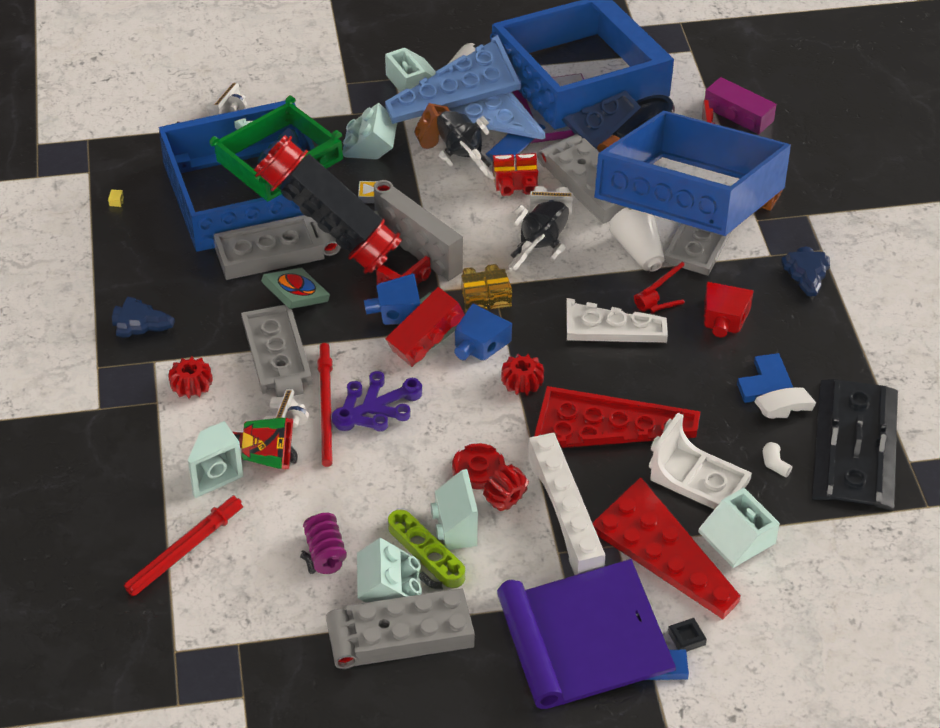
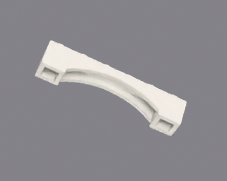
M555 433L530 437L528 460L535 478L539 477L551 499L562 529L569 562L574 575L604 567L605 552Z

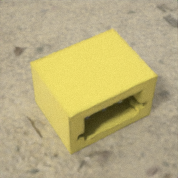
M111 189L108 198L109 206L121 207L124 198L123 190Z

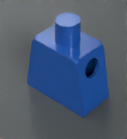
M415 274L379 283L376 286L378 298L364 300L366 315L381 312L383 324H401L420 305Z
M473 303L455 329V355L460 360H466L470 355L480 360L488 359L512 341V323Z

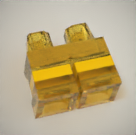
M497 264L487 265L485 272L476 273V270L472 267L463 269V275H461V294L464 297L466 312L473 303L485 310H488V305L490 309L512 306V287L505 269H499Z

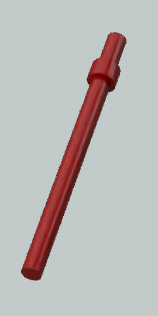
M322 343L320 344V358L317 360V370L320 372L322 465L329 467L333 464L330 382L333 361L330 358L329 344Z

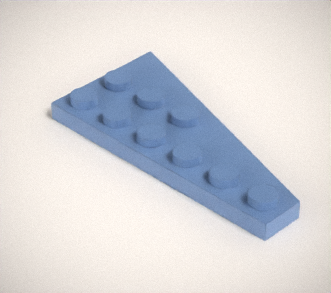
M498 35L491 38V42L484 46L482 44L479 45L468 56L463 55L437 70L436 74L429 79L425 77L420 80L419 85L414 88L405 89L385 101V108L392 124L422 116L428 103L446 106L450 109L520 90L521 83Z

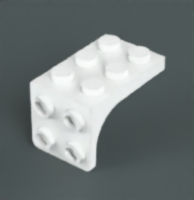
M677 413L673 420L669 419L661 437L657 436L652 443L651 451H653V457L649 463V468L651 469L650 480L715 509L724 498L745 488L751 480L752 473L695 447L684 434L682 427L683 415Z

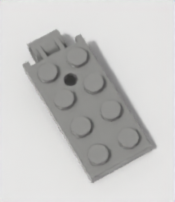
M681 223L664 253V262L674 266L684 262L685 265L682 268L709 276L731 232L723 236Z
M286 305L241 313L262 394L267 393L268 389L275 388L277 397H283L286 389H293V396L303 394L302 383L307 382V385H311L313 382L292 309H289Z

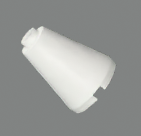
M627 207L615 214L609 223L611 234L643 270L653 272L660 269L665 257L655 215L634 209L630 210Z

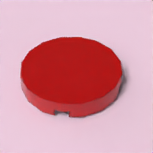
M482 443L465 446L464 450L458 451L452 461L453 475L455 476L461 470L467 469L472 489L476 490L485 489L484 485L490 480L489 477H492L496 470L499 471L505 465L503 455H500L496 448Z

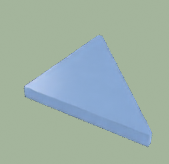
M512 92L449 109L450 111L467 115L472 123H475L478 118L484 116L489 122L486 126L488 130L545 139L544 130Z

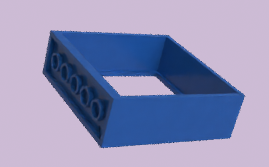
M580 0L492 24L490 40L498 35L521 83V89L518 91L554 130L567 127L562 121L564 117L575 114L582 109L591 107L624 91L635 101L652 95L670 96L674 58L613 0ZM598 34L630 67L560 86L529 53Z
M285 101L158 127L163 163L196 252L215 248L213 234L304 215L297 204L287 200L282 194L268 202L264 198H258L195 212L181 173L221 165L216 160L215 147L210 145V139L213 136L221 139L236 131L234 121L246 118V121H254L284 105ZM289 124L235 155L242 160L259 157L261 152L268 149L269 145L277 141L278 136L288 128L295 130L298 136V145L302 147V151H310L315 147L309 137L292 124Z
M663 110L598 153L594 198L726 236L785 188L791 144ZM663 157L735 177L739 180L732 186H728L653 164Z

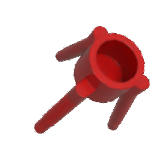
M679 263L651 286L634 295V302L637 308L642 312L649 310L653 314L661 309L684 304L685 301L682 299L658 305L660 296L656 289L678 272L685 263Z

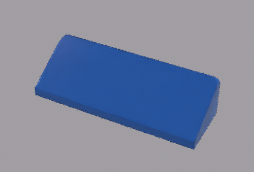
M539 124L543 130L546 128L544 125ZM508 133L486 155L492 161L493 155L513 154L515 159L516 154H520L535 138Z

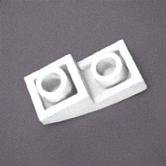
M786 388L772 391L757 397L754 401L762 411V414L771 419L788 418L791 410L797 412L800 410L812 411L816 404L804 388Z

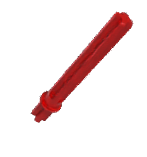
M232 495L218 508L213 507L207 517L125 582L124 587L127 593L131 596L139 594L220 526H226L228 520L243 508L242 501L239 498L237 499L235 495Z

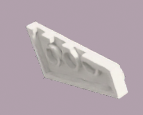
M567 298L566 300L567 340L667 343V318L640 312L627 314L621 311L622 309L612 307L611 310L597 308L595 303L587 302L586 305L575 303V299Z

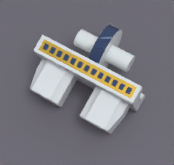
M232 82L227 89H222L218 93V100L210 102L207 106L210 116L246 109V97L239 92L238 82Z
M536 186L534 191L530 192V213L538 204L558 201L564 203L569 208V215H572L573 193L569 192L568 187H559L556 189V192H547L544 186Z
M286 389L283 397H272L270 402V410L276 416H265L264 419L290 418L293 419V427L296 428L298 425L307 423L309 413L304 409L305 406L303 404H298L294 400V390Z

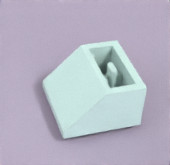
M407 48L385 54L386 76L400 92L405 89H412L419 85L420 80L425 77L429 79L436 74L435 70L424 58Z
M377 103L372 108H367L356 120L352 119L347 124L346 137L343 142L344 157L379 159L393 148L397 123L392 124L386 108L380 103Z
M742 488L724 498L700 526L698 532L735 568L776 544L780 523L745 488Z
M378 538L357 552L358 599L368 603L421 595V580L419 578L421 573L420 560L386 540Z

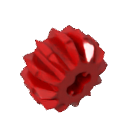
M518 353L516 358L508 357L507 362L503 363L501 381L506 386L507 391L515 390L516 395L524 392L528 396L530 391L537 392L539 386H542L544 382L543 364L539 363L538 357L530 358L529 353L526 356H521Z
M193 356L188 360L181 357L180 363L174 362L168 374L172 391L177 392L179 397L186 395L188 399L193 395L200 398L201 392H208L209 386L212 385L213 381L209 363H205L202 358L195 360Z
M512 464L504 465L499 471L496 470L492 477H489L490 480L484 485L483 495L494 508H497L499 511L508 510L512 505H516L519 499L523 498L522 495L528 489L529 480L518 467Z

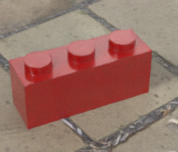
M437 287L385 339L391 350L413 367L425 357L426 353L435 344H438L443 339L444 335L452 327L460 323L465 314L459 302L440 287Z

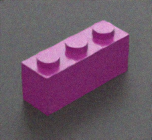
M722 77L705 91L704 100L709 101V108H713L714 113L757 134L763 132L774 122L776 103Z

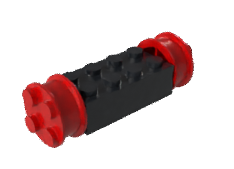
M284 135L271 148L267 156L253 169L256 172L255 177L261 176L272 186L271 191L279 188L281 194L287 200L297 204L305 216L315 220L323 232L329 233L336 238V243L341 248L351 251L348 259L354 258L364 267V273L369 272L371 274L377 267L380 268L388 259L386 255L390 250L393 251L401 243L400 233H394L384 224V218H380L310 154L305 156L308 150L302 151L291 141V135L289 137Z

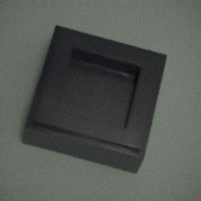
M695 618L668 626V634L678 650H686L687 652L706 645L707 639Z

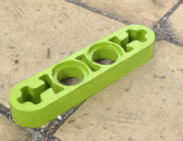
M395 510L389 515L388 530L391 535L414 557L419 559L420 563L443 585L449 588H457L464 583L465 566L416 518L406 510ZM415 536L423 537L425 541L420 544L412 543L410 539ZM432 553H439L442 555V558L438 561H433L428 556Z

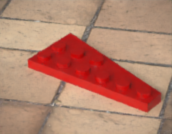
M547 386L534 437L555 433L561 448L654 441L657 436L661 437L667 421L669 419L673 420L676 414L680 413L683 415L682 427L687 438H696L701 412Z
M641 477L592 523L598 537L721 619H724L740 602L741 595Z

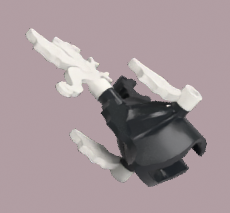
M455 111L442 112L437 118V126L440 137L446 143L447 148L442 150L438 156L444 162H447L450 167L453 165L450 158L453 154L470 157L486 176L493 180L495 179L494 174L489 169L491 163L481 153L482 137L480 130L482 129L486 135L490 133L486 127L489 124L487 119L481 116L475 123H472L465 114Z
M558 201L541 203L531 213L522 204L516 208L514 212L518 216L514 224L517 226L523 220L521 243L510 254L513 257V261L508 265L507 273H510L513 269L516 271L527 258V254L531 253L534 248L551 246L554 249L550 257L552 260L564 251L566 246L558 240L559 234L564 229L569 216V208L564 203Z

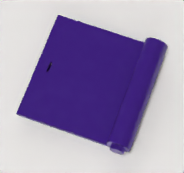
M632 559L525 590L522 582L507 580L497 590V595L536 707L540 709L556 707L676 671V666Z

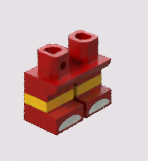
M536 153L516 154L515 168L513 154L493 155L492 173L495 177L496 191H500L502 196H510L514 193V190H523V193L530 195V192L534 191V188L538 186Z

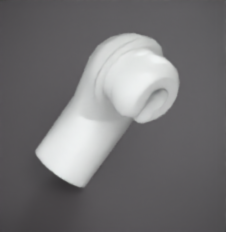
M773 442L767 443L762 451L765 466L784 477H788L792 466L781 460L780 446Z

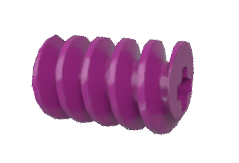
M320 513L307 518L303 523L314 569L321 574L337 572L342 567V562L346 559L347 552L344 549V542L339 532L336 516L332 513Z

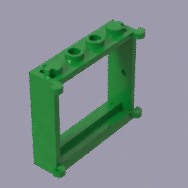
M291 95L286 98L284 105L221 139L213 136L209 141L210 145L215 147L216 160L267 202L281 195V190L276 188L274 191H271L272 186L261 176L255 177L256 172L253 168L235 155L236 153L292 124L319 145L308 151L305 156L310 154L326 169L343 159L342 141L339 139L342 137V133L338 130L330 133L292 103L296 102V99Z

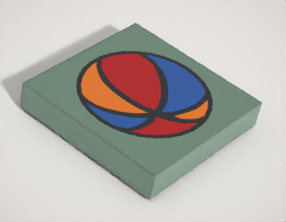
M303 268L263 274L261 280L289 309L328 302L330 294Z

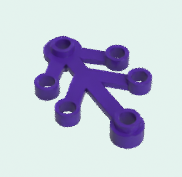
M374 371L369 375L370 386L363 404L354 408L357 398L362 395V384L358 381H351L347 384V397L343 407L337 408L332 413V423L341 431H349L355 425L373 428L376 431H385L388 428L387 417L396 418L399 421H407L411 417V409L407 404H399L396 407L385 405L401 398L408 401L420 399L422 397L421 382L417 378H408L402 384V387L377 397L380 388L385 384V376L380 371ZM367 413L376 414L373 418L363 416Z

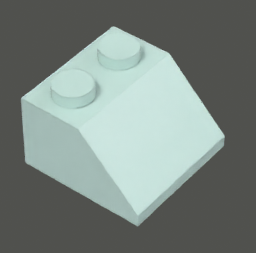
M225 421L200 431L188 458L192 491L195 498L243 477L240 443Z
M465 469L435 491V503L430 504L432 518L438 520V524H435L437 539L442 540L443 545L448 550L477 546L478 510L468 470Z

